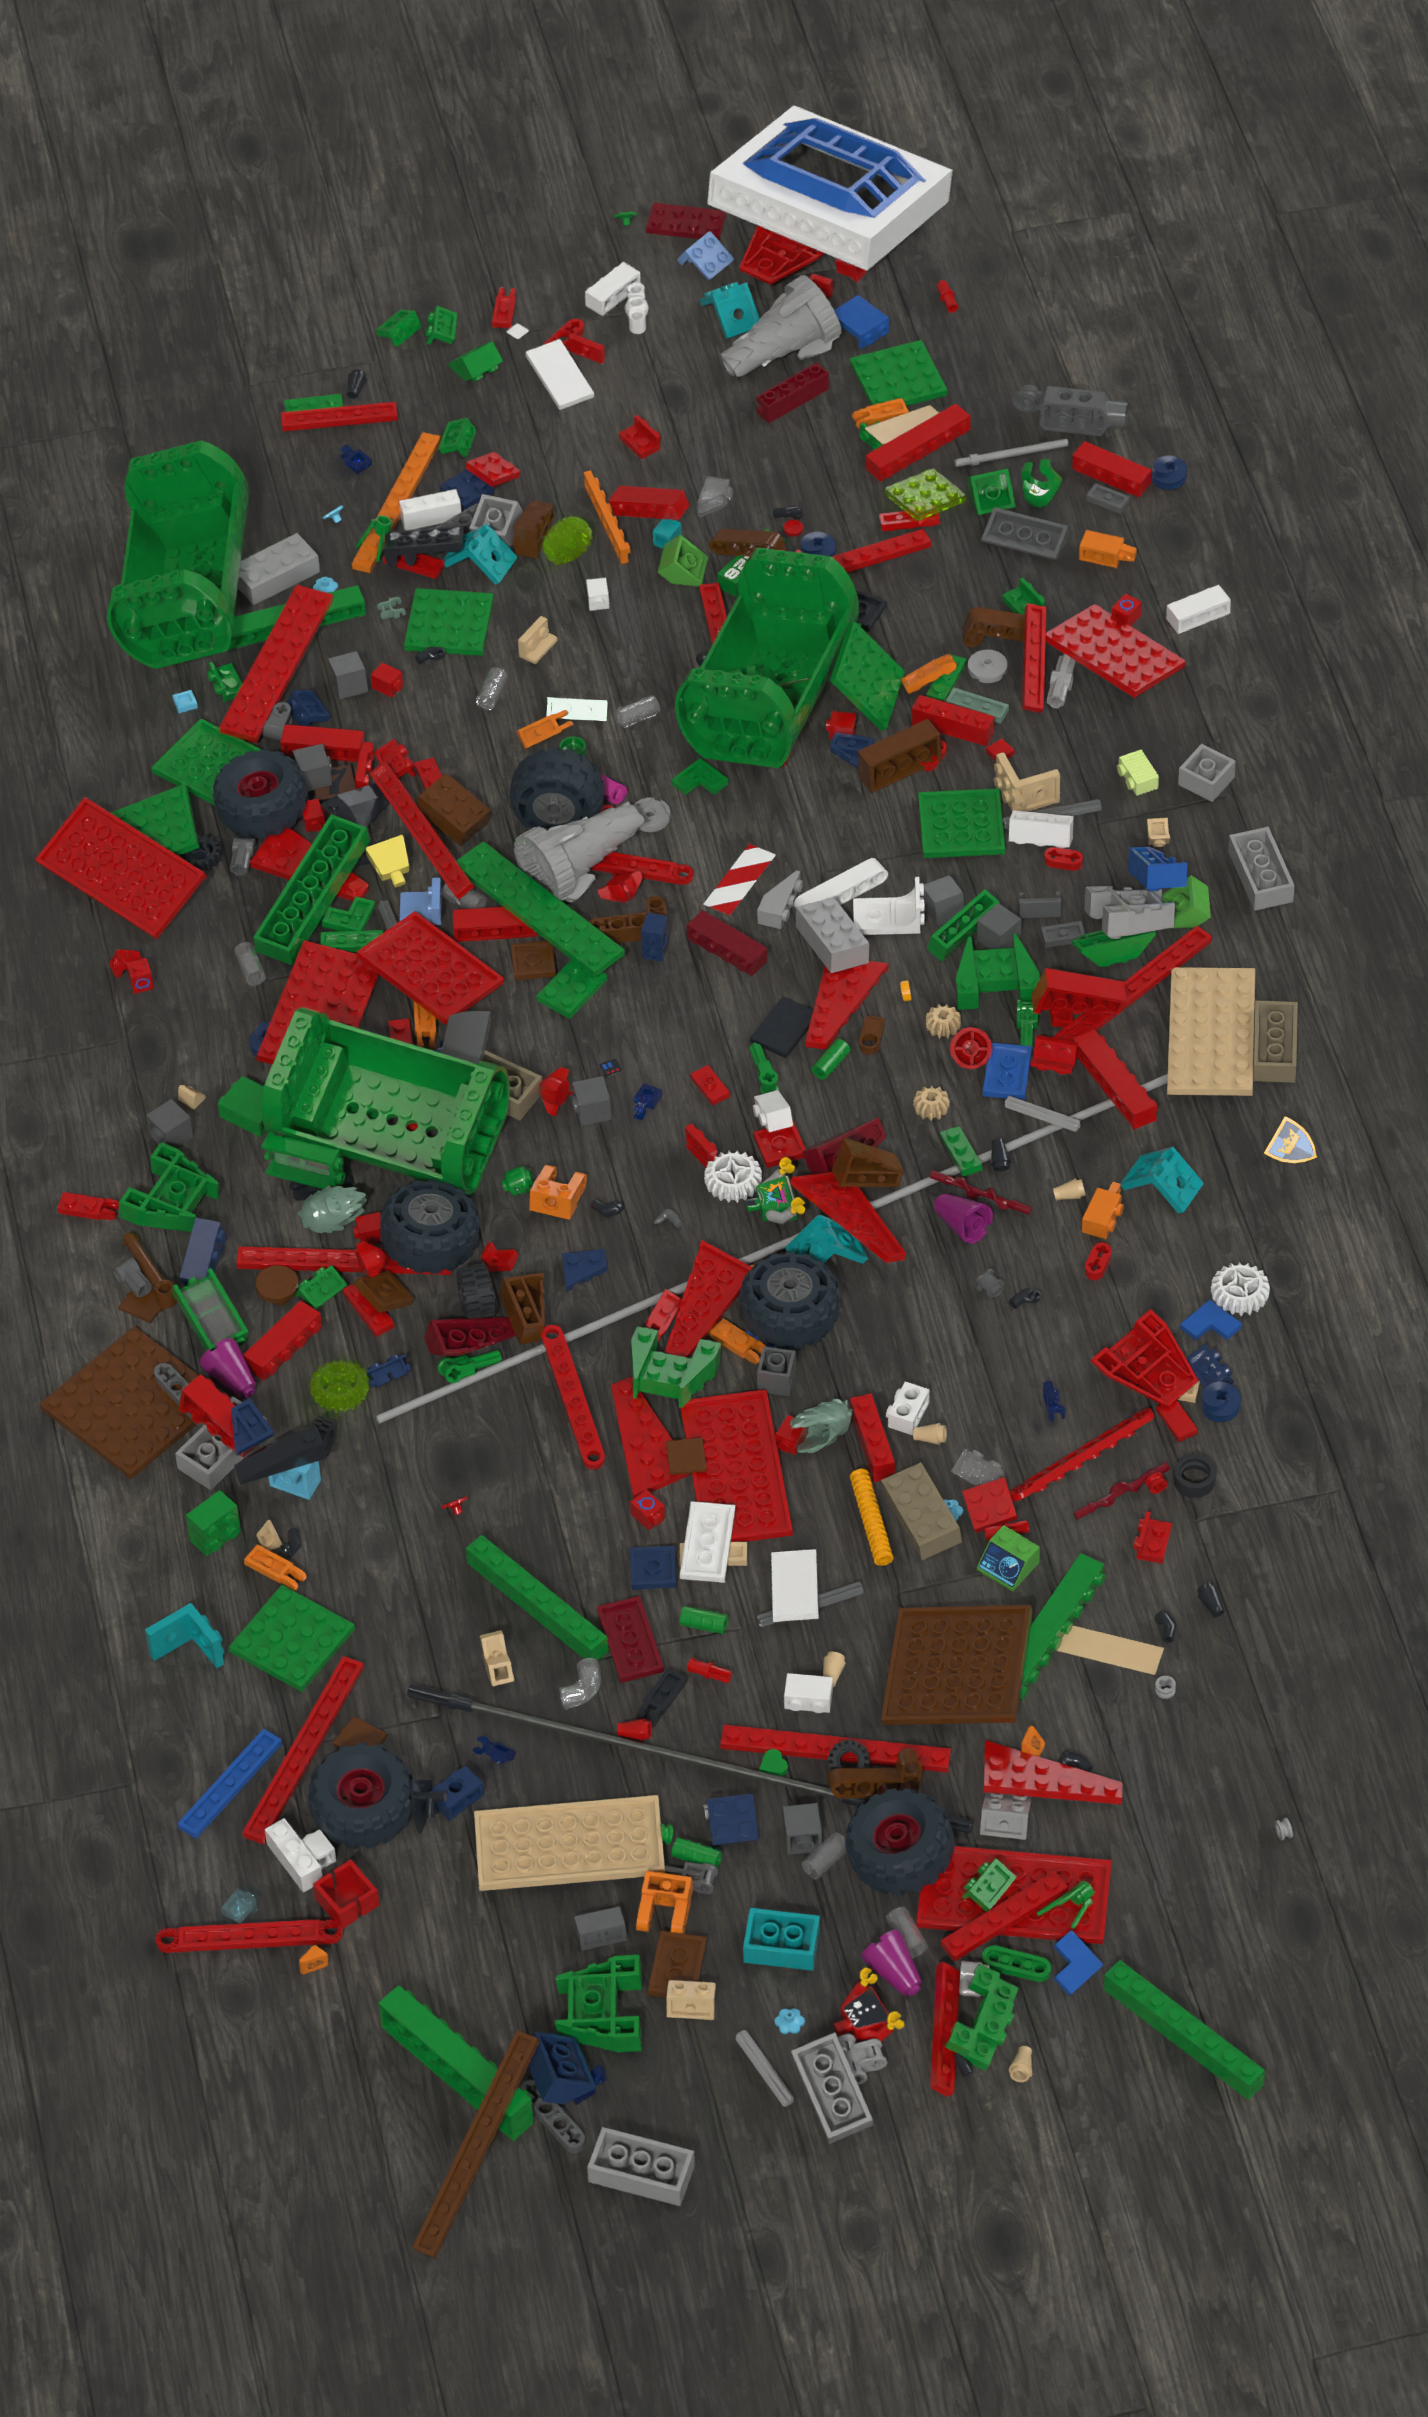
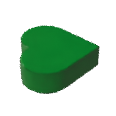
M770 1749L764 1755L760 1772L783 1777L788 1772V1764L782 1759V1754L779 1750Z

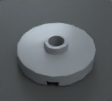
M981 650L974 653L968 660V672L973 679H979V682H997L1007 673V660L998 651Z
M651 797L644 798L633 805L644 818V823L637 828L640 831L656 832L665 828L670 821L669 806L662 800L658 801Z

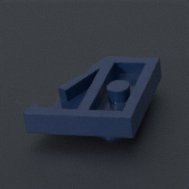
M835 732L830 745V752L859 769L858 751L874 744V738Z
M605 1249L562 1253L566 1291L572 1290L573 1285L581 1281L585 1283L594 1276H599L607 1271Z
M250 1398L231 1408L234 1445L237 1456L273 1437V1430Z

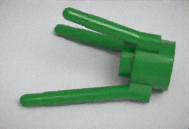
M383 515L378 516L376 520L371 519L369 527L356 544V548H359L374 528L375 534L380 536L376 562L380 561L385 535L391 531V519Z
M1081 1881L1066 1894L1038 1911L1037 1915L1041 1916L1053 1907L1061 1906L1071 1899L1076 1905L1083 1904L1071 1925V1928L1074 1929L1086 1909L1093 1903L1090 1898L1094 1895V1890L1089 1883Z

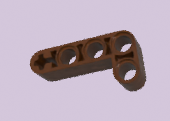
M720 529L709 542L710 550L718 555L750 556L756 548L787 551L782 536L773 531Z
M981 607L972 608L962 625L964 645L967 647H977L982 642L984 635L1024 642L1025 615Z
M653 895L646 900L647 912L594 918L589 923L615 943L640 941L641 929L647 913L667 916L665 901L661 896Z
M907 1748L898 1753L895 1768H838L830 1771L827 1776V1782L832 1794L837 1798H870L875 1794L881 1795L886 1793V1790L894 1788L898 1791L908 1788L918 1792L922 1765L916 1752L913 1749Z

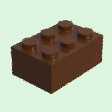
M447 773L420 794L417 803L425 817L459 846L465 844L488 824L491 812L486 805Z

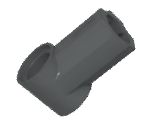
M234 837L230 872H233L236 876H243L245 873H248L251 857H254L256 851L255 839Z
M133 1258L113 1268L117 1281L121 1285L125 1284L136 1297H143L149 1294L152 1284L141 1273L139 1265Z

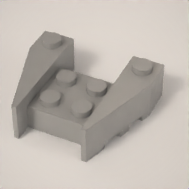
M1113 886L1085 887L1084 910L1091 918L1102 919V931L1109 938L1118 939L1121 936L1174 927L1175 903L1161 902L1162 889L1159 891H1149L1147 889L1132 890V887H1124V891L1113 890Z

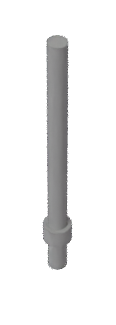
M1061 439L981 455L977 453L971 454L969 457L955 459L954 463L955 467L965 465L976 466L981 462L1068 446V440Z

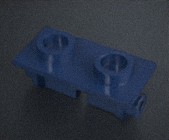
M406 1354L402 1356L394 1355L388 1358L387 1362L382 1365L376 1363L368 1367L364 1378H371L368 1380L370 1387L378 1388L389 1383L390 1379L387 1375L391 1373L394 1380L408 1375L411 1367L409 1363L404 1364Z

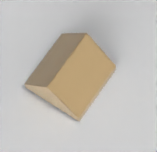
M180 1085L178 1088V1100L192 1109H195L206 1098L204 1094L191 1086Z
M268 1520L256 1536L261 1546L270 1551L280 1547L282 1543L271 1520Z

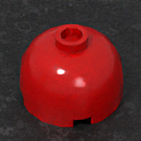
M973 1027L963 1028L951 1040V1056L962 1068L971 1070L980 1068L987 1064L992 1056V1041L988 1034L981 1029Z

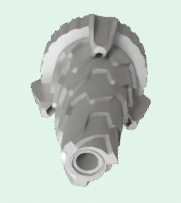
M801 275L787 284L784 290L785 293L780 295L771 309L752 326L753 328L734 341L732 347L720 354L726 371L730 376L736 375L739 377L746 375L760 365L766 366L776 358L783 357L794 350L799 349L797 355L799 360L831 350L832 342L841 334L840 322L823 292L810 278Z
M627 801L616 808L606 809L591 818L585 817L565 825L552 827L549 830L539 826L534 827L515 839L514 853L519 869L559 900L569 903L576 901L591 886L592 882L596 880L593 874L587 873L590 871L589 869L601 862L603 857L616 851L618 845L632 837L638 831L637 828L644 823L643 815H640L636 808Z

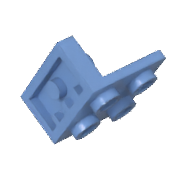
M711 231L689 247L677 259L681 265L687 261L689 263L693 262L708 280H711L734 260Z
M432 878V886H428V892H402L400 894V921L416 911L433 925H441L442 891L440 878Z

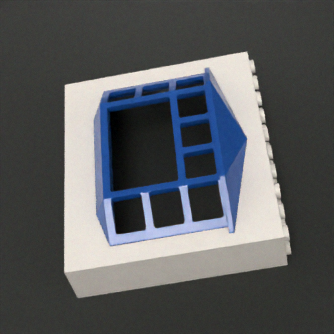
M792 106L710 172L708 205L857 267L869 270L949 202L952 170L797 106ZM801 143L869 172L850 188H846L780 160ZM879 175L896 191L889 197H886L870 180ZM863 186L881 202L874 209H871L856 194Z

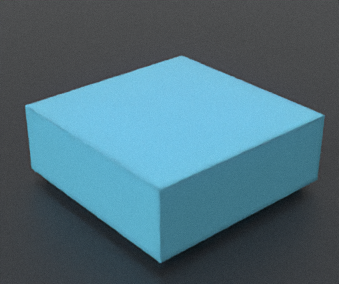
M192 690L172 695L178 713L198 708Z

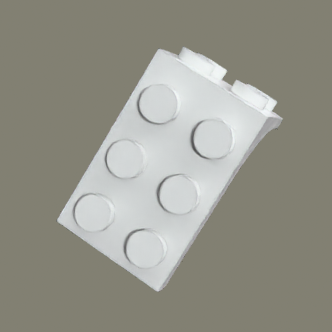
M915 877L914 889L905 896L895 898H853L854 924L863 935L920 934V925H924V913H920V911H924V897H920L924 896V884L919 883V877Z

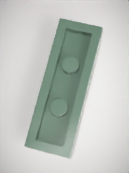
M953 688L946 699L947 703L994 716V722L1000 724L1009 711L1008 704L957 688Z

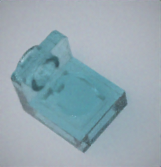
M238 1888L221 1907L222 1914L240 1924L250 1912L255 1914L258 1911L255 1897L251 1893L243 1892Z

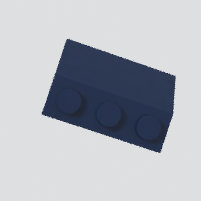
M542 2032L533 2033L532 2036L538 2038L540 2042L528 2066L543 2102L565 2104L595 2089L596 2085L576 2037Z

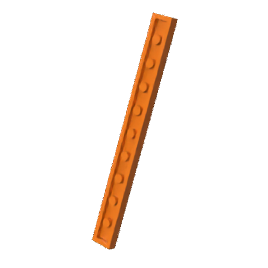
M422 432L382 506L378 516L383 515L391 519V531H394L400 519L399 501L411 499L440 445L441 436ZM374 528L368 534L354 558L352 569L367 573L372 572L376 564L380 536L375 534Z

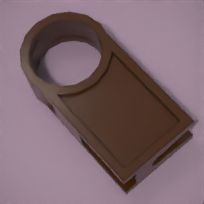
M865 1015L859 1038V1049L862 1053L872 1055L879 1051L885 1027V1018ZM868 1040L876 1042L873 1046H865L862 1043Z

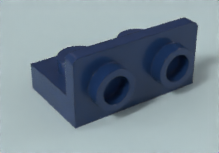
M292 690L287 703L290 705L291 714L299 726H309L310 722L328 721L330 715L313 690Z
M1204 1344L1186 1358L1204 1388L1213 1382L1228 1381L1230 1384L1234 1383L1230 1377L1233 1372L1226 1363L1223 1365L1220 1363L1219 1360L1222 1357L1215 1348L1211 1350Z

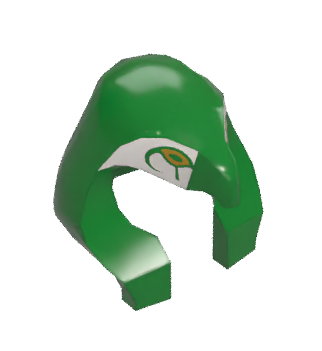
M1041 459L1039 467L1041 473L1048 479V482H1041L1032 478L1033 463H1025L1021 472L1024 498L1028 504L1035 508H1045L1058 492L1063 479L1051 467L1049 459Z

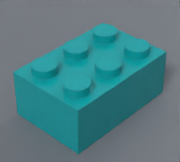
M750 1908L743 1945L744 1963L814 1971L820 1935V1916Z

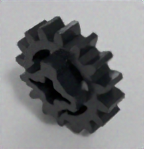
M197 833L200 848L188 852V855L187 853L179 855V857L201 871L202 868L210 870V865L217 866L216 861L221 860L220 842L215 841L214 836L208 838L207 833L204 836H200V833Z

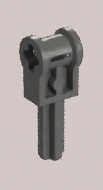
M685 1862L684 1869L665 1866V1874L692 1877L693 1891L703 1894H711L713 1892V1881L719 1872L715 1866L707 1863L696 1864Z

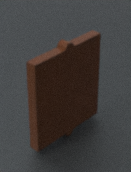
M151 1289L149 1294L143 1297H136L131 1291L126 1294V1298L118 1307L119 1310L150 1324L158 1313L162 1312L154 1289Z
M682 1438V1440L666 1441L670 1475L685 1473L690 1475L695 1472L707 1471L702 1438Z
M354 1716L348 1725L341 1729L342 1732L335 1739L333 1745L337 1748L348 1745V1747L357 1746V1743H366L368 1746L381 1745L386 1739L387 1733Z

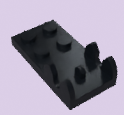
M464 526L389 531L385 535L384 541L386 563L391 568H394L397 564V556L403 555L405 562L410 567L415 563L416 554L418 553L437 554L442 551L457 552L463 550Z

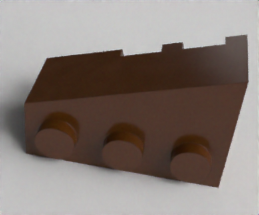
M532 500L513 526L514 537L512 545L515 546L516 555L538 559L555 520L554 504Z
M843 1138L832 1168V1172L840 1187H898L904 1172L896 1154L847 1138Z
M544 1272L503 1278L499 1297L519 1344L540 1342L541 1332H543L545 1326L543 1304Z

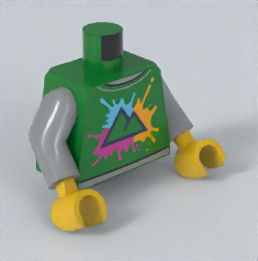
M787 1157L781 1159L779 1163L781 1169H777L768 1179L756 1186V1198L745 1200L747 1212L760 1210L761 1218L765 1222L771 1221L784 1224L788 1220H797V1213L803 1214L805 1212V1207L803 1206L805 1202L800 1197L794 1198L789 1177L785 1175V1173H793L795 1170L791 1160Z

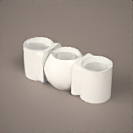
M634 282L629 284L627 288L628 300L625 305V311L629 317V330L634 334H641L646 330V315L649 306L645 300L644 285Z

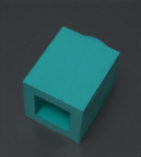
M662 519L653 530V545L664 549L666 543L680 534L682 535L681 523L676 520Z

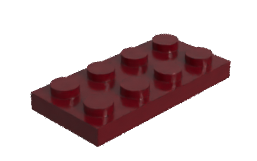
M653 203L646 225V233L700 239L711 231L720 242L727 212L717 209Z
M640 1596L596 1607L603 1632L608 1637V1648L620 1683L664 1673V1667Z

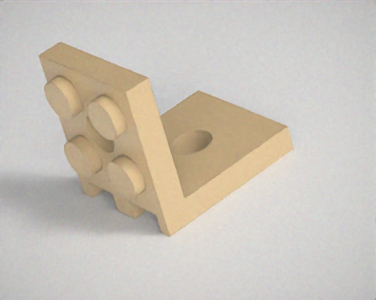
M1005 753L996 754V763L994 764L996 777H994V783L996 788L1001 790L1003 801L1008 803L1012 812L1013 810L1028 812L1060 802V773L1057 769L1019 780Z

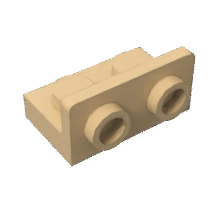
M540 616L518 639L519 657L536 664L558 641L556 636L549 633L547 618Z
M670 1980L667 1990V2017L714 2020L716 1984Z

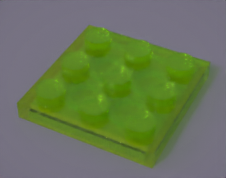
M934 468L885 488V495L917 521L966 501V494Z

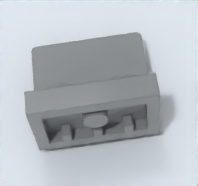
M986 1793L982 1807L980 1835L1026 1840L1032 1797Z

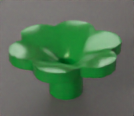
M622 212L614 215V218L621 219L623 226H630V218L637 216V213Z

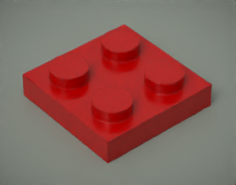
M495 452L467 461L466 463L467 470L491 487L519 478L521 472L512 463H509Z
M792 1121L793 1126L768 1132L765 1128L753 1132V1138L766 1168L779 1165L784 1157L789 1158L791 1161L804 1158L802 1151L806 1148L794 1121Z
M1005 1477L962 1491L976 1533L984 1531V1527L1003 1524L1004 1521L1008 1523L1018 1519Z

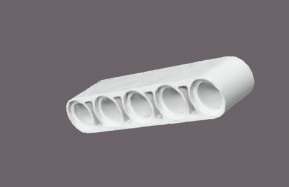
M870 858L801 894L794 901V907L834 897L842 905L883 883L888 877V871L875 858Z

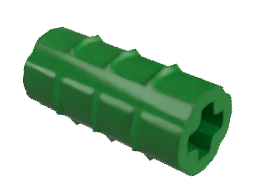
M842 1039L835 1040L819 1060H816V1063L811 1068L812 1073L817 1078L825 1080L850 1052L849 1045Z
M683 1607L680 1615L681 1626L712 1633H726L729 1621L727 1614L718 1613V1611L712 1612L707 1609H698L696 1607Z
M677 1837L672 1848V1857L690 1863H707L718 1868L722 1859V1851L711 1846L707 1847L701 1843L692 1842L690 1839L686 1840Z

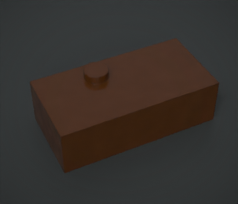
M926 719L859 750V778L868 790L874 793L925 769V766L919 762L924 761L926 764L933 762L931 759L933 755L940 762V733L929 719Z

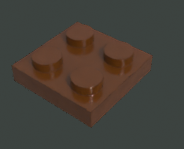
M539 941L511 944L515 981L556 976L551 943Z
M390 1271L379 1273V1275L372 1278L370 1276L357 1278L354 1284L379 1313L412 1305L414 1297Z

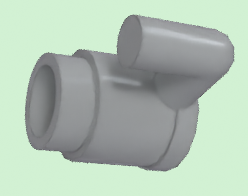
M961 1961L959 1987L961 1995L980 1997V1994L967 1988L974 1977L973 1972L978 1964L983 1965V1963Z

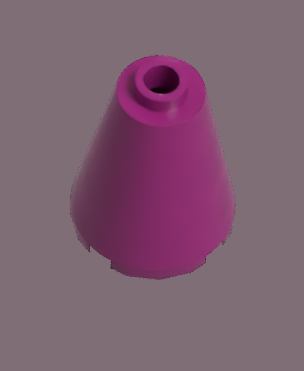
M942 1194L934 1202L935 1212L964 1242L974 1244L980 1241L987 1233L985 1231L987 1225L992 1224V1210L984 1203L950 1194Z
M225 1338L215 1344L216 1349L212 1352L208 1349L199 1361L204 1371L239 1398H249L254 1394L256 1383L238 1343L233 1338Z
M898 1929L879 1937L881 1941L877 1944L871 1943L861 1954L863 1961L900 1994L911 1997L920 1991L921 1978L905 1940Z

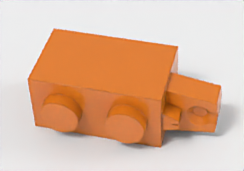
M1086 530L1079 546V560L1117 568L1120 560L1134 562L1137 548L1124 544V538Z
M1112 1182L1108 1191L1101 1188L1096 1189L1082 1219L1083 1233L1107 1239L1109 1233L1114 1231L1116 1218L1121 1216L1124 1204H1121V1184Z

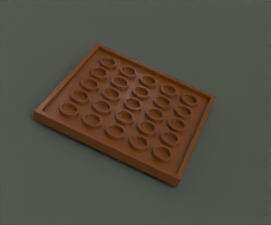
M134 1326L39 1405L40 1409L125 1476L132 1479L197 1425L186 1413L183 1414L179 1411V1406L156 1382L154 1376L155 1367L161 1363L170 1364L188 1384L199 1375ZM177 1384L172 1386L171 1389L179 1391L183 1386Z
M1031 1605L899 1608L881 1716L882 1724L1016 1723L1033 1611Z

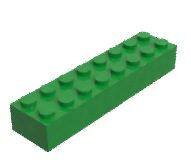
M332 814L330 815L254 935L253 940L256 952L289 965L294 964L303 941L309 940L370 841L367 827Z
M398 1985L378 2003L381 2028L478 2111L498 2070L497 2066L492 2061L485 2060L476 2047H470L461 2034L458 2032L454 2033L449 2029L448 2024L442 2018L438 2019L435 2017L426 2004L421 2005L411 1991H405ZM517 2088L498 2128L512 2141L516 2140L534 2124L532 2097L526 2090H520L519 2088Z

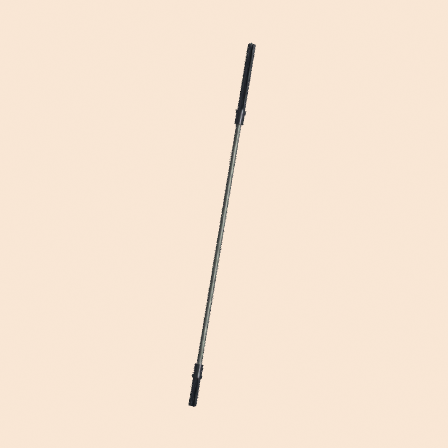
M413 1684L409 1686L407 1696L410 1698L446 1706L450 1709L467 1712L475 1710L840 1799L844 1804L859 1807L861 1804L865 1805L869 1802V1798H837L829 1788L476 1703L475 1699L459 1696V1694L455 1693L450 1694ZM946 1814L952 1830L971 1833L973 1829L972 1820Z

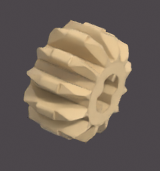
M939 1004L937 1008L931 1007L926 1015L927 1031H930L932 1036L938 1035L939 1039L942 1036L949 1038L950 1035H956L957 1030H960L961 1016L959 1012H956L955 1007L949 1008L947 1004L944 1007H941Z
M931 1085L927 1089L923 1086L922 1091H917L916 1097L913 1100L916 1114L921 1115L922 1119L928 1117L930 1121L933 1118L940 1120L941 1115H946L949 1107L947 1092L942 1091L941 1087L934 1089Z

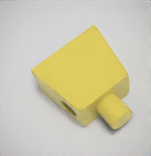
M403 835L366 847V855L382 881L391 879L394 887H400L406 883L403 874L409 872V863Z

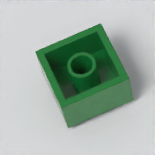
M221 1490L186 1514L189 1540L206 1557L218 1551L223 1544L230 1539H234L241 1532L237 1505Z

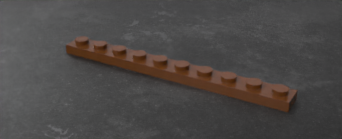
M518 2030L516 2031L412 2248L415 2251L436 2259L539 2045L540 2040Z

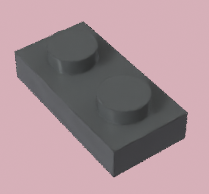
M1095 483L1087 493L1086 501L1121 514L1129 504L1130 496Z
M1082 921L1041 927L1045 948L1072 944V940L1085 934Z

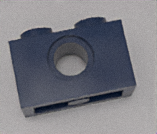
M647 913L641 929L642 958L663 962L669 944L667 916Z
M464 1766L460 1770L454 1771L444 1782L435 1785L430 1792L447 1793V1800L435 1801V1808L446 1819L451 1821L484 1796L483 1782L468 1767Z

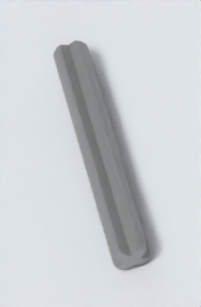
M1008 1096L1005 1100L1006 1108L1076 1132L1081 1126L1078 1119L1012 1096Z
M742 2030L737 2033L736 2041L780 2103L785 2107L794 2102L793 2095L748 2032Z

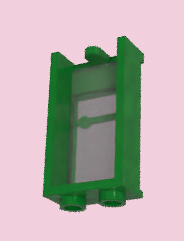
M269 1131L261 1145L262 1149L267 1150L264 1159L270 1161L272 1158L265 1171L266 1175L321 1189L328 1185L331 1188L337 1187L345 1181L346 1174L343 1171V1158H341L340 1148L334 1149L287 1136L283 1137V1135L278 1136L272 1131Z
M212 1268L207 1270V1277L197 1281L196 1277L188 1280V1286L179 1289L177 1284L173 1286L172 1296L176 1299L205 1351L210 1349L212 1352L217 1348L215 1345L217 1342L230 1337L238 1343L239 1347L246 1343L248 1340V1330Z

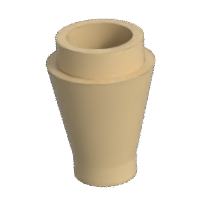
M1075 1178L1053 1188L1056 1201L1081 1199L1082 1196H1086L1082 1179L1076 1180Z
M940 1423L914 1427L913 1429L914 1440L937 1445L946 1442V1426Z
M828 1652L827 1656L824 1657L823 1677H833V1687H835L846 1662L842 1654Z
M1027 2046L1018 2048V2052L1009 2067L1011 2078L1017 2082H1025L1032 2076V2049Z

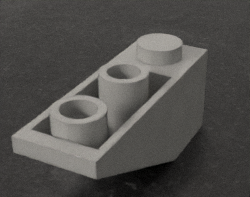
M796 870L763 896L757 910L758 924L782 929L784 922H788L790 908L794 907L797 892H801L803 887L800 871Z

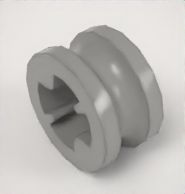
M1170 1676L1159 1677L1155 1684L1156 1695L1162 1699L1174 1696L1176 1689L1175 1680Z
M1283 1818L1282 1822L1279 1820L1274 1822L1279 1840L1282 1841L1285 1837H1293L1292 1827L1288 1818Z

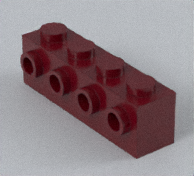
M703 910L687 924V939L703 947L707 952L720 957L724 962L737 967L741 972L753 976L767 962V947Z

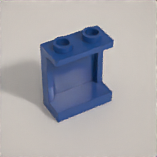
M860 295L834 310L840 322V327H843L858 339V347L861 349L871 345L889 332V317Z

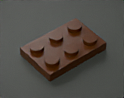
M661 1931L648 1986V1995L667 1998L668 1982L670 1980L699 1982L707 1937Z

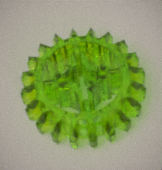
M571 515L569 518L564 517L562 521L558 520L555 526L552 525L553 528L547 531L548 535L544 537L545 541L542 543V550L550 561L557 566L561 563L566 565L567 562L576 560L579 556H582L584 551H587L586 547L591 544L590 540L593 538L591 535L592 531L585 520Z
M342 1358L340 1362H336L333 1359L332 1363L329 1364L325 1361L324 1367L318 1366L317 1372H313L310 1381V1392L313 1400L319 1404L320 1408L326 1407L328 1412L334 1409L336 1414L339 1410L343 1409L346 1413L347 1408L354 1410L355 1404L361 1405L362 1400L366 1399L369 1390V1379L364 1368H360L359 1363L353 1365L352 1360L345 1362ZM355 1382L356 1385L352 1388L351 1384ZM325 1384H328V1388L325 1390L323 1387Z

